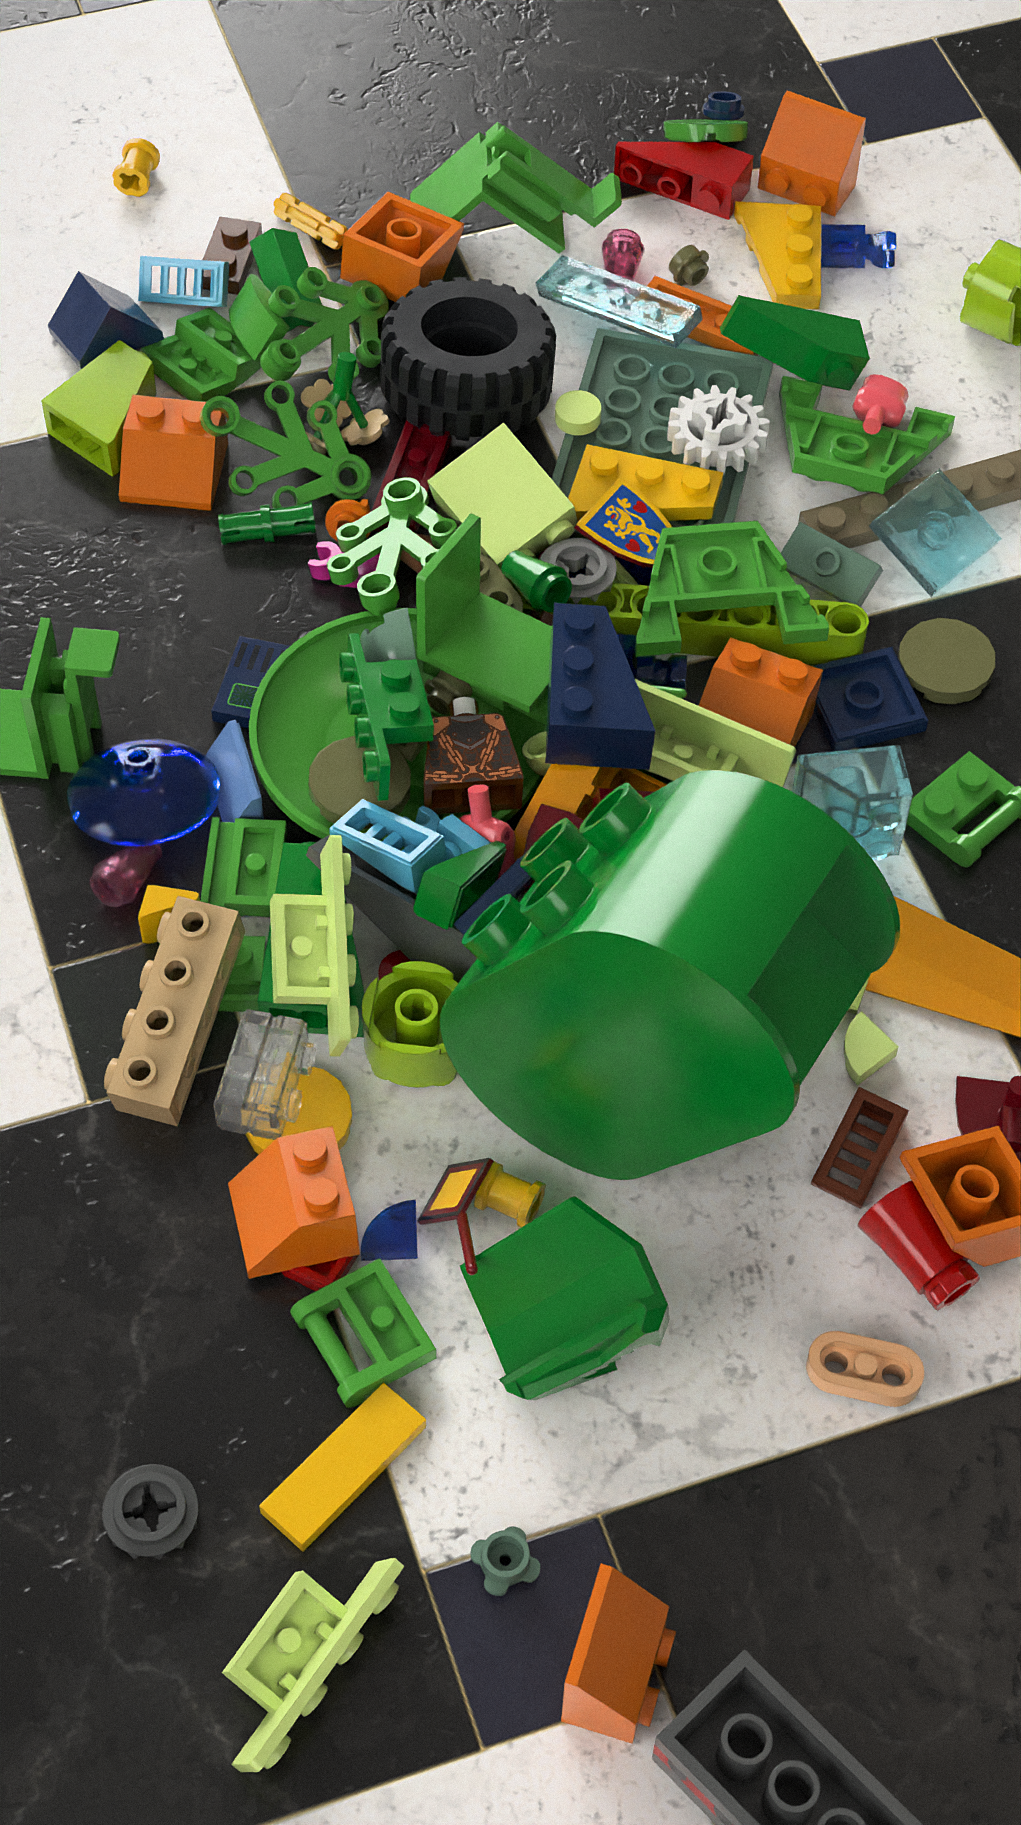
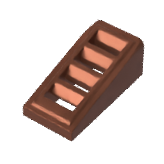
M858 1087L811 1181V1185L861 1209L907 1119L909 1110ZM859 1115L887 1127L885 1134H881L856 1122ZM853 1132L879 1146L876 1152L847 1139L848 1136ZM843 1149L870 1162L867 1170L838 1157L841 1150ZM832 1167L861 1180L858 1189H854L828 1176Z

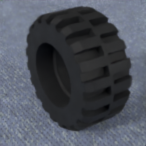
M454 277L453 281L443 282L442 279L430 281L427 287L422 288L419 285L411 289L406 294V297L401 296L384 317L381 332V390L385 399L401 418L407 416V421L419 430L423 424L428 425L431 435L443 436L445 431H449L451 436H456V440L469 441L470 437H481L483 439L502 423L514 433L520 428L521 424L526 427L538 417L539 413L545 409L549 402L550 394L552 393L556 351L555 327L550 322V318L541 306H537L532 297L526 293L518 294L514 287L503 283L499 286L492 284V280L479 278V281H467L466 277Z

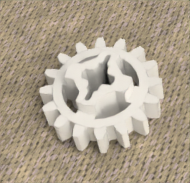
M712 385L710 394H704L700 389L696 388L693 391L692 400L681 396L678 408H671L667 441L672 442L671 452L673 455L684 453L683 464L691 465L696 461L700 463V468L709 469L712 466L724 474L727 466H732L736 471L741 472L743 471L744 460L756 464L759 452L766 451L770 421L764 418L765 408L763 405L752 407L753 396L750 394L741 399L736 397V388L733 387L726 394L720 393L717 385Z

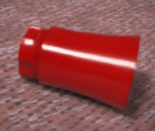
M912 1180L897 1187L880 1199L862 1216L857 1224V1227L878 1245L901 1270L918 1294H924L937 1311L960 1299L980 1280L979 1274L967 1262L969 1259L952 1251Z

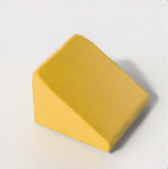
M147 885L138 915L143 943L158 942L157 933L161 918L165 912H172L177 896L200 901L199 893Z

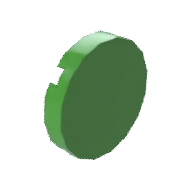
M709 119L664 121V137L672 141L701 142V140H720V142L744 141L747 138L748 122Z

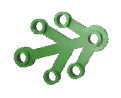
M308 267L297 280V288L300 293L310 299L320 296L345 304L337 310L299 299L297 292L287 285L278 286L269 297L268 305L271 311L278 316H293L317 323L292 340L281 339L270 343L260 358L261 367L270 378L276 381L289 380L300 367L301 357L331 338L332 364L328 368V376L334 383L338 354L350 352L349 325L355 321L359 323L361 342L356 348L357 359L362 365L369 368H374L380 363L381 340L378 338L377 321H380L387 314L389 304L385 293L374 283L360 280L354 282L351 287L328 281L323 271L316 267ZM280 298L284 299L287 304L283 303ZM357 363L355 365L353 380L359 374V367Z
M274 381L264 393L265 403L271 410L277 412L286 437L241 417L237 404L229 397L215 396L209 399L200 412V422L208 434L215 437H224L232 434L279 456L253 467H237L229 477V487L238 496H248L255 491L258 485L303 468L322 477L297 488L290 485L280 487L272 496L273 508L283 507L279 502L281 493L291 494L295 501L294 505H302L329 494L334 495L340 500H356L363 496L370 487V468L361 457L348 452L336 423L337 410L328 401L321 400L314 403L307 412V421L314 430L321 432L329 457L312 449L293 402L295 397L294 389L286 381ZM275 388L284 390L287 394V402L283 404L275 402L272 398V390ZM323 408L329 413L330 420L328 423L322 424L316 420L314 415L316 409ZM211 412H223L227 419L226 425H214L210 419ZM342 470H348L354 475L353 485L346 486L340 481L339 474ZM245 473L250 476L252 485L249 489H243L237 485V474Z
M403 477L388 483L383 490L384 496L381 499L380 507L355 522L342 525L336 531L339 548L344 553L333 556L327 562V569L332 583L336 585L352 583L359 575L357 567L380 553L376 571L364 575L357 584L362 606L373 615H384L393 611L397 606L400 593L395 577L402 551L404 550L419 561L423 568L458 528L455 520L443 518L427 506L429 503L427 491L414 478ZM413 519L428 529L433 546L409 529L410 520ZM389 522L387 528L369 539L366 538L367 533Z

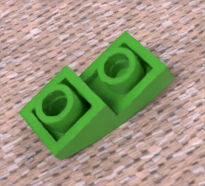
M250 274L229 308V318L238 339L254 361L260 362L261 355L270 343L283 339L290 327L282 317L271 311L268 299L272 293L257 275Z

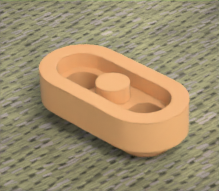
M830 1331L818 1336L810 1346L806 1361V1370L810 1380L822 1391L890 1407L903 1406L913 1401L918 1395L924 1379L923 1363L912 1349L901 1344L842 1331ZM831 1361L838 1362L844 1367L845 1371L833 1373L827 1369L825 1364ZM894 1374L900 1378L902 1384L898 1386L889 1385L883 1380L882 1376Z

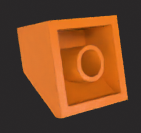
M786 91L761 154L758 189L799 204L821 206V212L835 216L856 186L866 118Z
M387 192L343 234L340 278L350 283L360 280L372 282L385 293L387 299L396 302L401 296L406 297V294L411 289L419 285L425 288L430 281L443 279L463 233L464 223Z
M132 395L123 427L119 482L120 502L212 511L228 446V436L215 437L203 429L200 422V412L206 402ZM211 412L210 419L214 425H226V417L223 412Z
M730 638L713 665L698 706L795 747L813 715L823 670L805 664L800 660L791 659L759 648L754 644Z
M333 1126L277 1138L228 1182L249 1279L292 1270L291 1268L310 1266L347 1256L360 1255L356 1215Z
M999 1126L902 1151L899 1158L952 1251L983 1267L1021 1256V1163Z
M602 1563L597 1573L566 1676L561 1722L633 1744L638 1724L648 1727L651 1725L660 1689L650 1687V1681L655 1665L667 1668L676 1631L666 1628L669 1606L614 1567Z

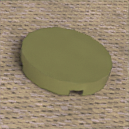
M936 618L920 622L907 631L899 646L898 660L912 688L915 687L918 691L924 693L923 698L935 703L957 704L973 700L981 694L982 689L987 684L989 685L995 671L996 652L989 638L975 626L957 619Z
M355 736L334 741L318 752L309 768L308 785L310 798L320 808V814L332 823H336L362 799L399 815L410 798L411 770L404 755L393 745L386 744L391 762L389 800L377 801L373 782L365 783L362 754L365 748L356 747ZM369 823L363 829H369L373 825Z

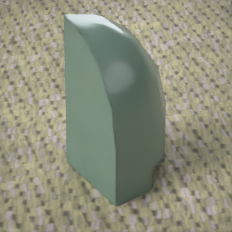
M408 608L384 614L383 624L374 628L371 632H369V629H365L361 634L360 640L366 662L416 659Z

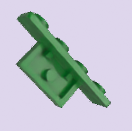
M348 633L347 652L339 653L340 679L342 683L349 682L346 689L349 715H357L354 720L356 747L365 748L362 754L365 783L373 782L377 801L389 800L391 762L386 744L433 741L434 723L417 660L392 659L382 662H366L359 633Z

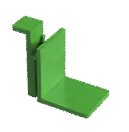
M499 122L486 132V136L478 132L410 194V201L457 221L463 219L484 201L558 254L565 250L562 210L571 216L576 214L595 228L622 204L620 178L617 175L610 173L595 187L590 188Z
M471 513L416 577L417 659L423 661L424 673L436 677L439 671L442 670L468 683L472 689L473 697L502 711L510 707L547 725L552 626L480 592L481 518Z
M40 618L23 689H0V775L49 779L52 763L59 764L60 772L80 774L83 762H93L94 749L90 728L101 729L102 725L93 677L109 678L113 675L120 645V637L117 631L74 627L69 649L63 650L61 658L58 656L51 618Z

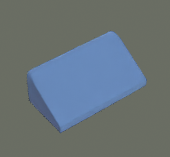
M236 720L228 721L205 756V764L222 822L235 823V818L264 820L262 798L240 724Z

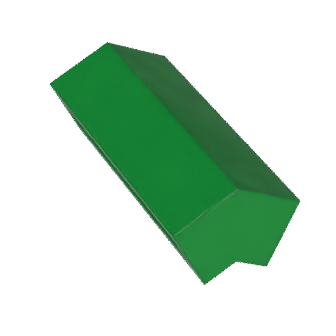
M271 228L249 241L262 281L271 293L278 286L287 285L297 292L299 299L322 305L320 297L315 299L307 298L297 288L298 278L309 266L296 232ZM280 298L283 303L287 304L284 299ZM293 316L282 317L290 327L287 332L298 326L312 327L315 323Z

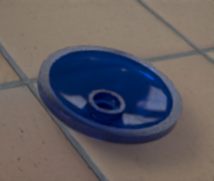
M144 738L112 745L91 757L72 777L67 790V801L70 815L75 824L93 838L116 845L146 846L179 838L203 824L218 805L221 785L215 765L200 751L173 740Z

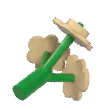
M341 352L338 354L334 383L330 385L327 380L318 379L314 383V387L309 386L302 391L301 401L309 409L317 401L325 400L332 403L337 410L336 423L338 428L342 424L343 419L348 418L352 412L354 418L350 421V425L341 430L342 438L344 441H348L350 445H367L381 436L382 428L390 420L382 409H374L365 415L363 414L351 391L357 357L350 352ZM318 408L315 410L314 415L318 422L320 421L322 424L329 422L330 416L325 409ZM315 431L314 435L306 432L312 449L325 455L327 449L321 432Z

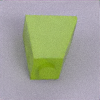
M117 341L41 400L47 433L112 477L120 471L123 427L132 395L155 397L157 394L154 365L150 358L144 352L136 351L122 341Z

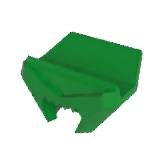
M576 1196L565 1200L476 1255L478 1272L475 1275L467 1273L465 1263L460 1265L461 1272L506 1374L499 1380L507 1392L523 1399L538 1400L618 1370L616 1361L621 1359V1356L634 1352L633 1349L647 1344L660 1346L670 1320L668 1303L642 1244Z

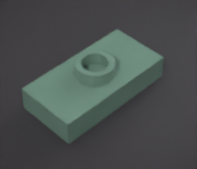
M799 522L780 553L787 562L786 570L788 573L841 602L856 604L859 607L862 606L883 572L881 565L802 522Z

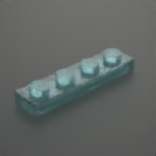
M564 255L535 282L540 297L673 348H677L703 320L699 305Z

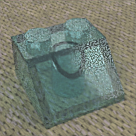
M900 745L798 755L792 792L808 800L837 821L857 840L873 860H881L888 856L899 855L913 797Z

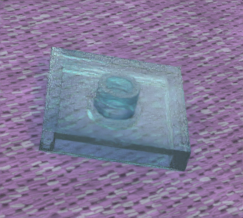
M940 468L876 517L869 525L870 529L930 597L996 546L1002 539Z

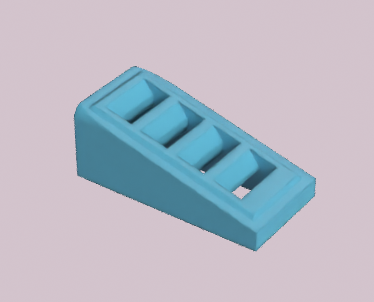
M140 256L138 301L227 307L229 262ZM152 266H161L160 293H151ZM170 267H178L176 294H169ZM187 268L194 269L193 296L186 295ZM204 269L211 270L210 297L202 296Z
M364 799L358 802L329 828L330 835L342 836L343 846L400 886L416 894L418 893L423 873L429 868L447 860L445 838L443 835ZM369 823L373 825L366 833L360 832ZM387 834L388 836L381 842L380 840Z

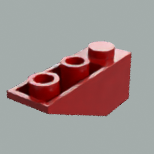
M618 142L615 148L614 174L620 178L621 182L729 220L734 213L735 201L742 202L750 190L754 156L716 142Z

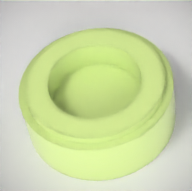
M581 390L564 393L555 404L556 425L563 432L571 435H586L595 431L601 422V403L595 395Z

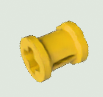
M132 138L124 144L122 149L123 161L116 166L112 177L114 179V186L125 195L140 197L145 195L150 188L149 176L151 171L155 170L159 165L160 153L151 142L141 138Z
M494 1161L475 1195L474 1207L482 1211L487 1207L516 1219L517 1226L522 1228L533 1221L537 1215L545 1194L546 1184L538 1180L531 1184L504 1172L503 1165Z

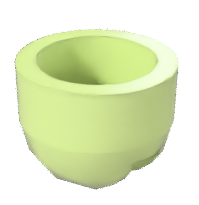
M547 731L531 737L522 749L529 767L536 774L545 776L551 765L545 763Z

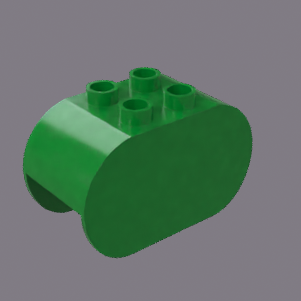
M721 770L695 771L681 776L643 798L629 783H624L609 793L589 813L579 829L568 818L558 821L531 846L520 862V867L535 881L520 902L511 894L502 896L490 905L467 930L462 939V944L477 959L448 996L442 1007L440 1015L442 1040L452 1064L468 1088L500 1121L527 1142L561 1162L595 1176L615 1180L641 1178L771 1132L781 1127L788 1120L797 1106L800 1085L870 974L879 970L895 950L900 936V917L897 904L885 877L857 840L823 810L777 784L737 772Z

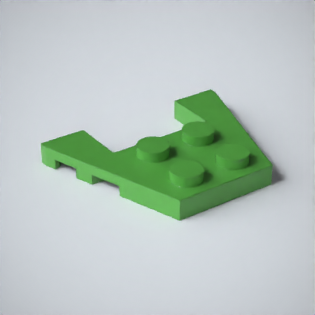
M783 376L781 380L779 398L792 472L805 475L815 481H830L851 486L860 492L884 494L952 433L955 416L915 407L907 431L882 426L877 434L871 435L864 431V421L816 410L822 391L821 384Z
M758 521L662 528L648 594L642 611L640 628L636 636L635 654L636 657L680 653L682 639L676 613L774 605L783 644L827 641L829 624L823 614L819 616L816 614L809 603L810 595L803 585H796L787 572V562Z

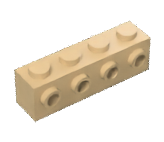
M177 896L172 912H165L162 916L157 933V941L160 943L154 961L148 960L142 970L140 990L143 992L137 1009L131 1008L124 1020L122 1039L125 1042L119 1059L112 1058L105 1073L104 1088L107 1090L106 1093L117 1111L178 1126L246 932L239 911Z

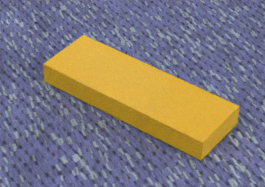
M383 1382L259 1505L260 1513L304 1552L426 1428V1419Z

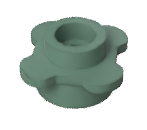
M511 1526L505 1530L495 1532L486 1540L476 1541L471 1547V1560L473 1563L480 1565L485 1575L484 1588L491 1595L502 1596L507 1592L508 1587L521 1581L531 1583L540 1574V1563L536 1558L530 1556L526 1534L518 1527ZM503 1556H507L511 1559V1563L503 1566L499 1560Z

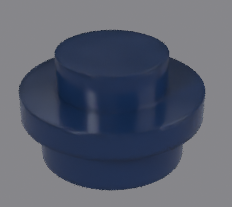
M727 91L712 92L708 95V102L703 105V114L710 117V120H735L744 116L745 107L741 104V96L737 93Z

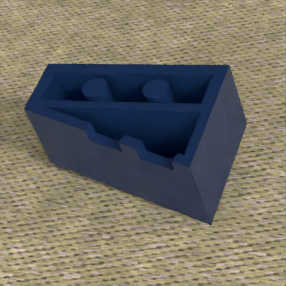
M554 603L550 639L545 763L650 770L656 731L606 606Z

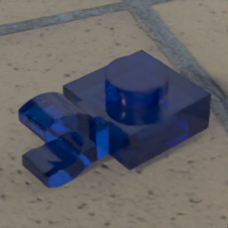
M822 224L821 268H865V259L870 260L873 265L879 268L894 267L895 250L893 249H896L897 246L896 233L883 231L875 234H865V225Z

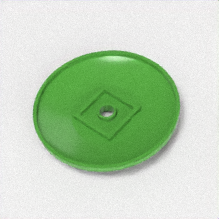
M408 608L416 660L424 686L428 679L432 680L434 677L423 672V661L417 659V609ZM369 611L355 613L328 622L294 642L277 658L261 680L250 711V750L259 780L279 809L296 824L321 839L330 835L329 828L335 823L329 822L322 816L320 808L310 798L308 785L309 768L318 752L329 744L355 736L354 720L357 715H349L346 689L349 682H341L339 653L347 652L348 633H359L361 638V634L365 629H369V632H371L374 628L384 623L383 615H373ZM471 696L470 698L478 702L479 714L498 713L505 719L523 771V807L535 792L543 776L536 774L529 767L522 749L531 737L547 731V725L510 707L502 711ZM429 705L430 712L432 715H434L435 717L444 716L436 712ZM427 743L413 762L406 759L411 770L410 798L399 816H406L413 822L416 821L419 807L424 806V770ZM520 809L495 810L491 812L492 817L507 822ZM471 812L437 815L441 820L451 814L459 819L463 815L471 814ZM362 829L360 832L366 833L369 829ZM386 834L380 841L382 842L388 835Z

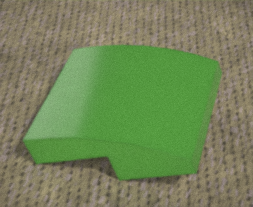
M210 307L177 319L175 335L141 348V351L152 361L154 374L190 401L207 402L215 396H225L261 368L260 362L254 361L238 339L231 323Z

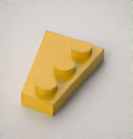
M735 201L734 217L738 225L742 224L746 233L745 241L749 250L754 251L760 264V275L772 301L803 309H819L821 299V206Z
M587 444L568 499L575 507L579 522L580 518L621 477L656 505L668 521L712 519L722 488L724 473Z

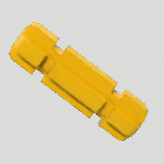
M282 193L279 198L274 200V214L285 222L291 221L290 224L316 240L323 238L321 242L333 250H337L342 246L343 234L348 230L346 226L336 220L329 222L331 219L329 216L305 202L298 204L300 200L289 193Z

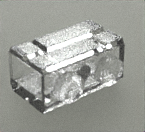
M250 1009L243 1011L213 1103L216 1123L221 1130L241 1134L249 1132L256 1137L276 1140L282 1137L286 1121L296 1122L302 1101V1091L296 1088L300 1075L309 1076L311 1074L316 1055V1044L309 1043L307 1023L301 1019L280 1015L276 1018L270 1013Z

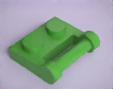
M969 751L902 807L900 819L958 865L966 868L980 858L981 849L1015 820L1021 819V786L1015 787ZM993 801L1000 805L995 812L969 834L959 835L957 833Z
M380 1258L302 1298L291 1308L290 1313L300 1329H307L338 1381L337 1393L348 1408L362 1404L383 1382L388 1385L437 1359L434 1344ZM337 1308L341 1310L373 1363L361 1371L357 1370L326 1318L329 1312Z

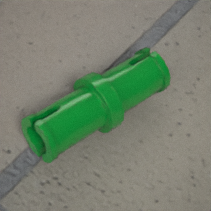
M308 502L307 504L270 508V504L260 505V510L225 515L218 514L219 530L222 533V545L263 538L265 543L275 542V537L308 532L316 533L313 504Z

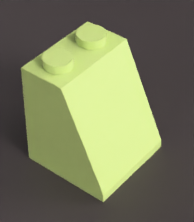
M504 423L427 480L439 515L443 518L455 520L457 527L471 513L481 518L480 554L491 558L500 570L505 557L512 551L519 550L528 556L536 558L538 554L550 545L568 539L573 534L574 527L578 523L574 505Z

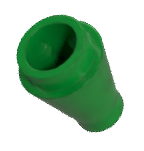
M519 550L512 551L505 557L501 567L502 574L511 580L535 610L553 612L554 603L567 602L571 595L572 583L564 568L533 558Z

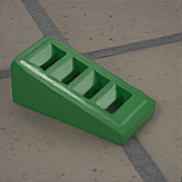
M494 841L443 861L423 873L414 903V913L445 930L454 927V923L498 880L507 851L506 844Z

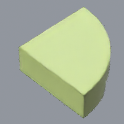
M862 1011L850 1023L844 1040L846 1070L857 1086L895 1058L899 1047Z

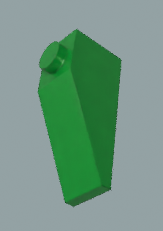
M738 295L720 326L723 336L806 381L850 391L870 360L860 320Z

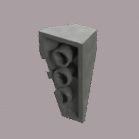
M330 835L309 846L306 854L320 870V853ZM342 845V852L349 853L351 857V877L349 884L344 885V894L410 961L430 962L445 967L453 973V979L459 983L477 959L462 944L464 935L455 926L445 930L417 916L413 911L416 893L400 886Z

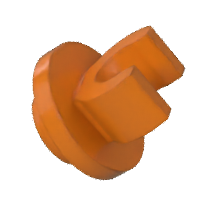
M344 499L335 502L329 508L325 517V525L333 539L337 541L336 531L339 527L346 523L355 522L371 512L368 499H362L360 502Z

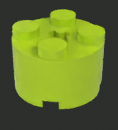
M999 239L993 244L991 250L980 264L972 263L965 272L962 285L967 289L964 306L960 313V321L1005 343L1021 346V248Z
M424 961L404 962L392 967V972L379 981L378 977L375 978L367 987L362 1000L364 1049L367 1059L371 1064V1069L378 1078L389 1080L401 1086L415 1088L433 1085L445 1086L455 1079L457 1070L452 1064L442 1040L440 1015L446 999L458 982L453 979V973L445 967Z

